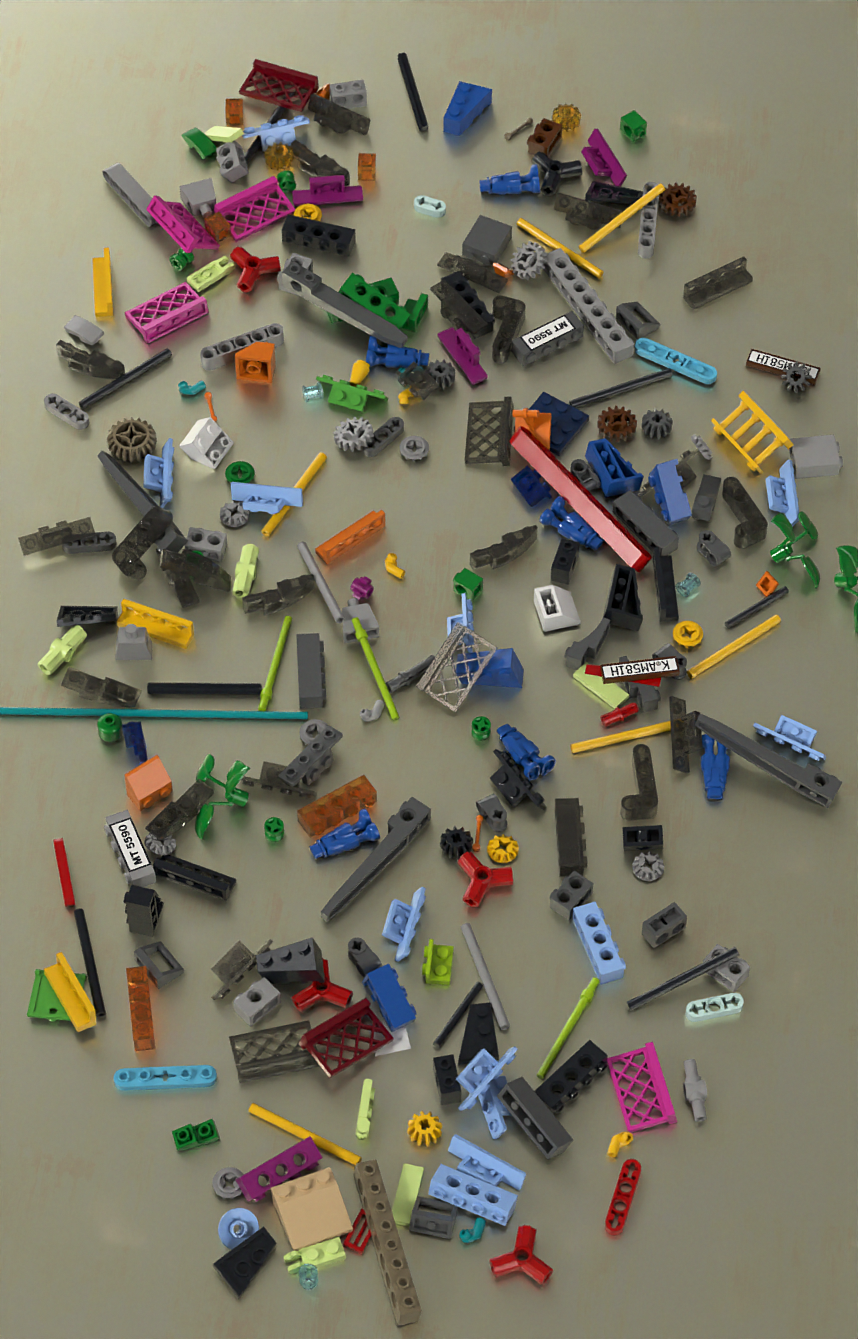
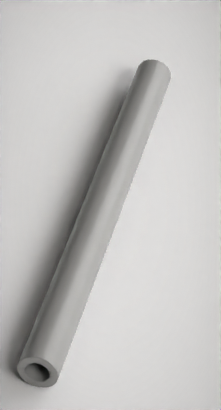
M300 542L297 547L336 623L344 622L345 618L307 544Z
M465 923L461 926V930L491 1002L501 1030H506L510 1027L507 1016L470 923Z

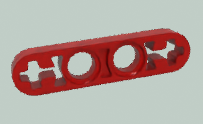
M63 837L53 839L65 907L75 906Z
M635 1159L626 1160L620 1172L605 1220V1230L610 1235L616 1236L622 1233L641 1175V1164ZM631 1166L635 1167V1170L633 1171L631 1178H629V1169L631 1168ZM622 1184H629L632 1190L623 1192L620 1186ZM617 1202H623L626 1208L619 1211L614 1205ZM615 1216H617L618 1226L612 1228L611 1224H613Z

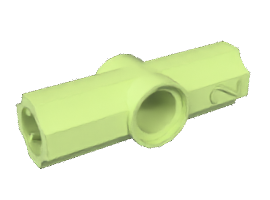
M254 544L243 546L240 562L236 564L233 595L239 599L249 597L252 581L256 577L259 548Z
M73 625L61 639L56 638L52 642L49 652L38 662V667L44 674L51 675L63 661L68 662L73 657L77 646L87 637L83 628L79 625Z

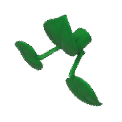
M803 511L799 512L798 517L805 531L795 538L793 527L788 518L783 513L777 514L771 522L777 525L787 538L780 545L770 550L773 560L779 563L785 559L788 562L792 559L800 558L811 576L816 589L820 582V573L809 556L805 557L803 554L791 556V553H793L791 545L806 534H809L813 540L818 538L816 527Z
M849 545L839 546L836 549L839 554V564L842 573L835 575V586L844 588L845 592H850L858 597V593L850 589L856 586L858 577L854 575L857 572L856 568H858V549ZM857 599V601L855 602V606H854V625H855V632H857V633H858V599Z
M211 754L205 756L203 763L197 771L196 782L198 785H203L208 778L225 788V798L228 802H209L208 805H202L195 819V831L199 838L203 839V834L214 814V805H228L231 807L233 804L241 807L246 805L249 793L235 787L250 770V767L246 766L243 762L237 760L233 763L227 774V782L224 784L210 775L215 765L214 757Z

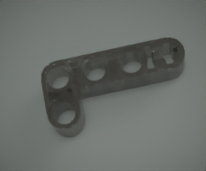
M501 295L493 299L492 314L495 318L503 320L492 346V359L496 363L502 364L508 360L511 353L512 340L518 337L525 321L526 305L521 300Z
M727 477L723 482L722 496L741 523L735 528L733 542L736 547L746 548L766 538L768 522L740 481L735 477Z
M159 506L151 508L114 550L112 559L123 574L136 580H141L145 577L147 568L140 558L171 524L173 515L169 510Z
M638 744L633 748L632 755L637 795H628L621 800L620 815L623 819L629 821L654 818L658 808L651 752L647 745Z

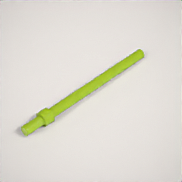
M285 616L266 684L261 690L259 711H266L268 701L271 700L273 694L272 687L292 622L291 616Z
M355 617L351 620L356 631L355 636L362 645L393 721L397 720L400 717L367 640V632L363 629L359 618Z
M593 977L588 987L582 991L581 999L538 1071V1078L544 1079L585 1006L594 997V991L600 982L599 979Z

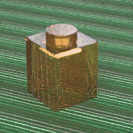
M243 98L226 99V126H243Z
M358 153V180L375 181L376 154Z
M220 212L209 215L204 219L205 230L217 243L231 237V226Z

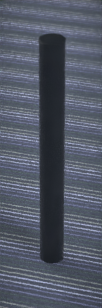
M784 586L726 621L725 626L729 629L789 593L788 588Z
M480 982L474 984L433 1042L435 1047L440 1048L482 989L483 985Z

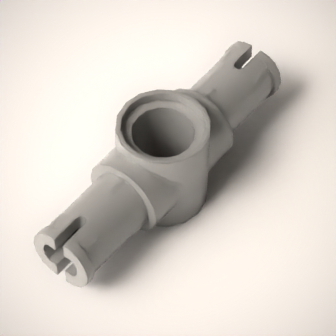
M688 1059L684 1061L686 1079L683 1083L685 1100L689 1101V1104L692 1105L695 1121L700 1122L707 1119L704 1106L705 1098H707V1088L705 1080H701V1076L698 1074L695 1059Z

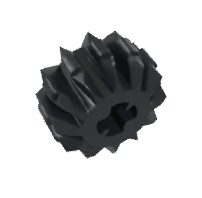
M454 826L453 830L447 828L446 833H442L440 847L444 855L449 854L450 859L456 856L459 860L460 856L464 853L472 851L473 838L469 831L464 832L463 827L457 829Z

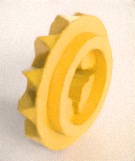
M303 204L296 208L294 216L321 222L322 212L316 205Z
M682 621L674 627L673 638L674 641L678 642L679 646L684 645L686 648L688 646L695 647L696 644L701 643L703 630L700 625L693 621ZM685 631L691 634V639L688 636H684Z
M503 833L501 836L495 835L492 840H489L487 852L492 860L498 863H508L517 857L519 847L517 841L512 836L508 837ZM500 844L503 846H507L506 852L503 849H500Z

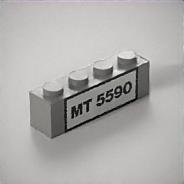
M125 810L105 817L106 825L104 830L107 837L111 836L112 838L110 843L113 852H118L119 857H117L120 868H124L126 871L124 876L127 884L145 887L156 883L155 871L129 811Z

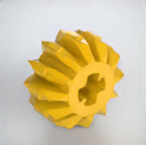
M423 1111L420 1112V1116L414 1114L413 1120L408 1121L409 1128L407 1129V1134L411 1136L412 1142L417 1141L418 1146L425 1143L428 1147L430 1141L436 1144L437 1138L442 1136V1123L439 1122L438 1115L432 1117L431 1111L427 1115H424Z

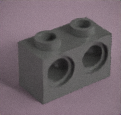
M573 871L570 876L567 875L563 879L559 889H555L549 897L550 908L567 920H570L573 908L582 906L592 895L594 883Z
M674 902L643 922L642 935L655 948L686 928L687 915Z

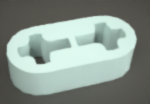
M423 195L417 196L414 199V209L416 212L436 218L443 217L446 213V204L441 200Z

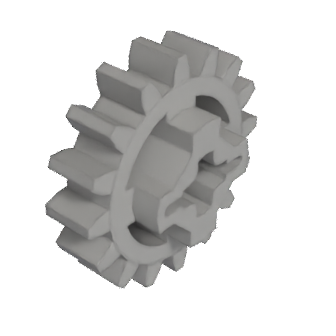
M529 241L528 245L523 243L522 248L517 247L518 252L513 253L515 258L510 260L513 263L510 266L513 269V273L522 280L524 278L529 280L530 277L535 279V274L540 275V269H545L543 263H547L545 249L535 242L533 244Z
M356 417L353 420L347 418V422L341 421V426L335 427L336 431L333 432L335 443L338 444L339 449L343 448L344 451L351 449V452H353L355 448L361 450V446L367 447L366 442H372L371 437H374L372 425L369 424L368 420L364 421L363 417L359 420Z

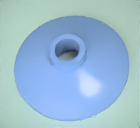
M234 1208L227 1211L222 1216L218 1226L219 1238L229 1249H234L259 1230L256 1216L244 1208ZM235 1225L239 1226V1230L237 1232L233 1231V1227Z

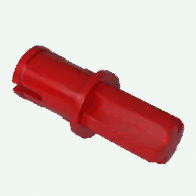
M631 703L621 708L616 707L615 710L601 715L600 719L604 727H607L615 722L624 721L623 718L637 713L639 709L636 703Z

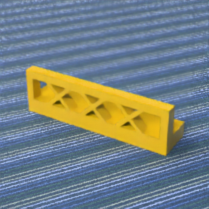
M108 247L104 248V257L92 258L95 317L113 316L111 260Z
M126 599L122 600V613L117 620V626L126 627L128 624H134L136 627H145L151 638L184 649L188 648L194 636L192 621Z
M57 953V964L44 968L46 978L77 1032L95 1026L96 1011L63 953Z

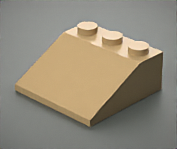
M330 1167L271 1187L273 1204L293 1251H298L299 1249L353 1231L338 1184Z

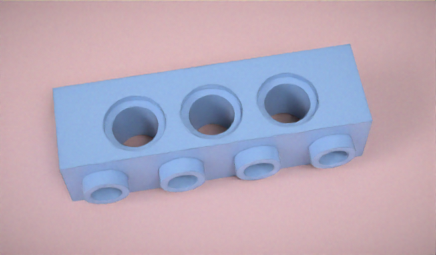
M596 901L573 908L572 919L596 976L600 981V985L623 978L624 970L626 969L625 961L618 955L619 949L616 941L611 939V929L608 924L605 925L602 908H598Z
M440 1164L431 1179L428 1193L431 1196L506 1226L512 1216L518 1195L443 1164Z

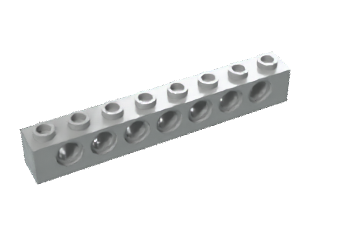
M561 248L547 253L545 257L547 263H543L545 267L543 270L612 362L616 364L633 356V349L635 347L633 340L625 334L624 328L621 325L619 326L615 316L612 313L610 314L605 303L598 298L596 291L591 289L587 279L582 277L578 267L570 261L569 255L564 253Z

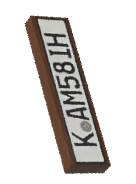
M751 349L746 366L777 375H787L783 368L789 370L788 363L795 367V360ZM806 364L804 370L807 368L811 370L806 375L812 376V379H806V381L815 385L821 368ZM798 372L794 373L795 376L792 375V378L795 380L801 378Z
M676 656L600 665L603 684L678 676L680 673Z

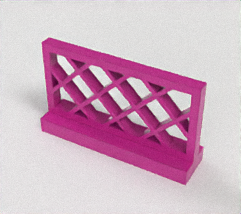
M275 176L214 205L215 217L221 220L235 242L286 218L288 214H294L296 210L278 186V180ZM276 191L279 195V200L269 198V195ZM255 201H265L264 207L254 205ZM267 202L277 204L276 210L266 208ZM279 205L287 206L289 210L286 212L278 211ZM240 208H250L249 214L239 212ZM252 210L262 211L261 217L251 215ZM264 213H272L274 214V218H263ZM228 214L234 215V222L226 220L224 216ZM238 216L247 218V223H237ZM250 219L260 221L259 225L255 227L248 224ZM239 227L245 230L243 233L237 235L234 231V228Z
M154 195L146 210L186 253H191L194 248L219 249L220 245L181 203L166 202L160 196Z
M184 282L126 311L125 317L140 331L148 344L208 314L209 311L207 300L203 296L200 297ZM184 289L187 291V294H178ZM166 298H172L171 302H166L163 300ZM176 299H184L183 303L175 301ZM150 306H157V307H156V310H155V309H148V307H150ZM161 306L169 307L168 310H160ZM138 313L141 314V317H133V315ZM146 314H152V315H153V318H144V317H145Z
M653 1042L646 1043V1047L607 1058L628 1132L631 1133L665 1122H669V1124L677 1122ZM644 1054L645 1060L641 1066L632 1062L636 1056ZM621 1061L626 1063L622 1072L613 1068L612 1063ZM629 1066L638 1069L634 1078L625 1074ZM642 1072L650 1075L647 1084L638 1080ZM622 1078L631 1081L627 1090L619 1087ZM635 1084L644 1087L640 1096L631 1093ZM647 1090L656 1093L653 1102L643 1098ZM628 1096L637 1099L633 1108L624 1105ZM640 1102L650 1106L645 1114L636 1110ZM655 1108L662 1112L663 1117L653 1119L649 1117V1114ZM633 1114L642 1117L639 1124L630 1125V1119Z

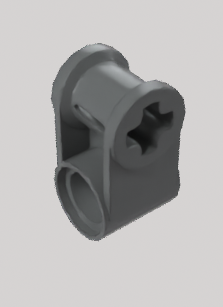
M576 459L571 463L570 473L588 491L601 487L599 478L584 460Z
M704 530L699 534L697 550L712 566L716 567L731 557L729 547L712 531Z
M665 644L652 654L653 659L676 656L680 673L678 676L671 677L678 680L686 676L685 667L687 659L671 644Z
M494 793L476 802L480 815L484 817L493 831L503 832L506 830L507 812Z
M353 938L349 941L348 957L362 977L365 978L367 973L382 967L378 956L363 939Z

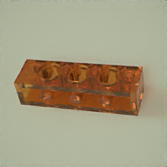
M362 775L297 810L298 822L310 838L320 835L327 828L336 826L342 820L355 816L360 810L373 806L377 802V791L366 776Z
M147 967L126 968L135 1051L155 1049Z

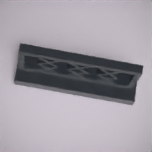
M653 547L652 562L659 622H675L679 620L672 556H660L659 547Z
M169 854L162 855L161 859L156 858L153 864L156 876L225 901L229 898L236 884V879Z

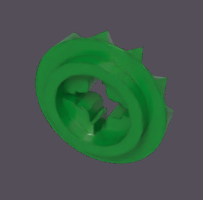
M233 462L226 468L225 477L228 483H250V481L254 480V468L247 462ZM239 470H241L242 473L241 478L238 477Z

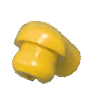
M421 387L407 388L398 395L399 403L408 404V397L422 396Z
M389 553L387 558H385L386 570L402 579L405 571L397 567V555Z
M622 1132L614 1135L611 1138L607 1155L613 1158L617 1157L619 1148L633 1141V1134L631 1132Z

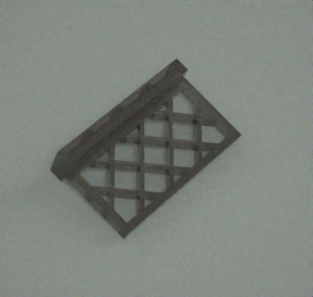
M504 397V401L469 403L465 464L502 462V466H510L511 444L509 440L512 437L513 431L512 412L514 409L512 397ZM501 407L497 414L491 412L493 408ZM473 409H483V411L478 415L473 413ZM488 413L492 418L485 422L481 418ZM496 420L500 425L493 429L490 424ZM478 421L482 426L475 430L472 425ZM487 428L491 432L484 437L480 432ZM496 435L499 439L491 443L489 439ZM478 436L481 440L476 444L472 443L471 440ZM487 443L489 447L482 451L479 447ZM493 449L498 452L497 456L490 457L487 455ZM475 450L480 453L477 457H470V454Z
M457 622L416 687L452 711L457 712L498 647L469 629L463 623ZM466 633L473 636V645L464 646L463 638ZM487 645L491 650L487 656L480 657L478 646ZM475 647L477 658L467 660L465 649ZM462 650L464 661L454 663V652ZM478 660L479 669L477 672L470 673L468 662ZM465 663L467 674L457 676L455 665ZM452 666L454 677L444 679L443 669ZM467 676L468 686L459 689L457 678ZM454 679L456 690L446 692L444 681ZM441 682L443 693L435 694L430 690L434 683ZM457 692L458 701L453 706L448 702L447 694Z
M310 1021L230 1036L229 1040L239 1083L320 1067L308 1050H300L299 1042L302 1036L296 1034V1031L299 1029L307 1028V1032L311 1030ZM284 1033L287 1036L282 1041L276 1038L277 1034ZM264 1037L267 1041L261 1045L255 1042L257 1038ZM292 1037L299 1040L295 1047L288 1044ZM244 1041L247 1045L241 1049L235 1046V1043ZM271 1042L279 1045L275 1051L268 1048ZM251 1046L259 1049L255 1055L247 1052ZM284 1047L291 1050L288 1054H280ZM263 1052L271 1055L269 1058H259ZM243 1056L251 1059L249 1062L239 1063Z

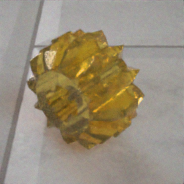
M565 103L564 106L559 104L557 108H554L552 121L562 124V130L564 129L568 132L571 129L574 131L575 127H579L581 114L578 107Z
M281 142L268 146L264 154L266 164L271 169L276 168L277 171L291 167L294 160L292 147H289L288 144L282 145Z

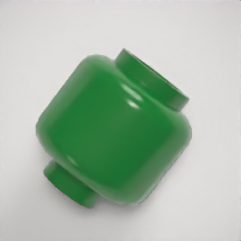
M107 713L99 718L97 727L98 734L102 740L114 742L122 736V720L118 715Z

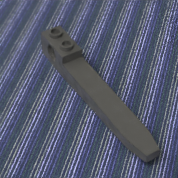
M292 261L282 272V286L314 305L390 345L402 348L407 342L408 337L395 325L322 283L321 277Z
M101 451L97 456L104 467L148 521L149 524L144 528L149 534L148 538L157 544V550L161 554L175 557L188 542L186 537L111 455Z
M703 714L699 715L695 726L720 744L826 808H829L842 784V781L838 780L837 777L825 773L819 767L808 763L804 769L723 723Z
M411 797L408 802L405 801L401 805L399 812L396 815H392L388 820V835L332 896L321 911L322 919L328 922L339 913L413 840L431 819V808L414 797Z

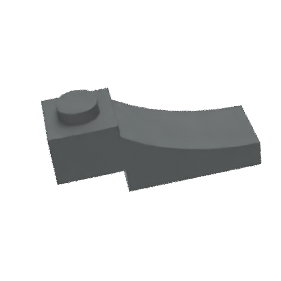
M703 474L693 504L692 518L710 521L720 488L721 478Z
M603 618L590 635L579 642L574 641L571 648H567L564 655L567 667L578 670L585 663L587 657L596 658L609 633V619Z
M627 656L619 657V662L629 661ZM628 681L624 682L629 698H638L642 712L658 709V701L661 698L659 691L655 690L654 686Z

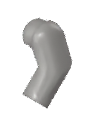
M376 700L372 710L362 709L360 711L361 719L365 722L378 719L385 703L381 700Z

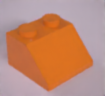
M255 342L235 353L236 379L272 383L276 367L275 344Z
M158 755L124 774L127 796L139 811L150 808L156 801L166 798L173 792L172 781Z

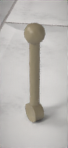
M527 118L526 122L510 133H505V140H510L511 136L526 125L532 124L533 119Z

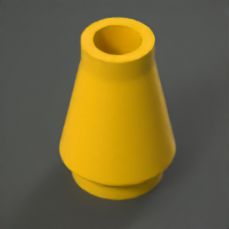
M357 360L356 363H353L349 381L350 386L356 387L357 384L360 385L370 372V365L367 362Z

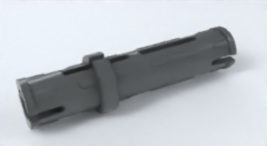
M430 655V657L405 672H399L398 676L386 682L389 692L393 693L400 687L409 685L415 678L438 666L436 657Z

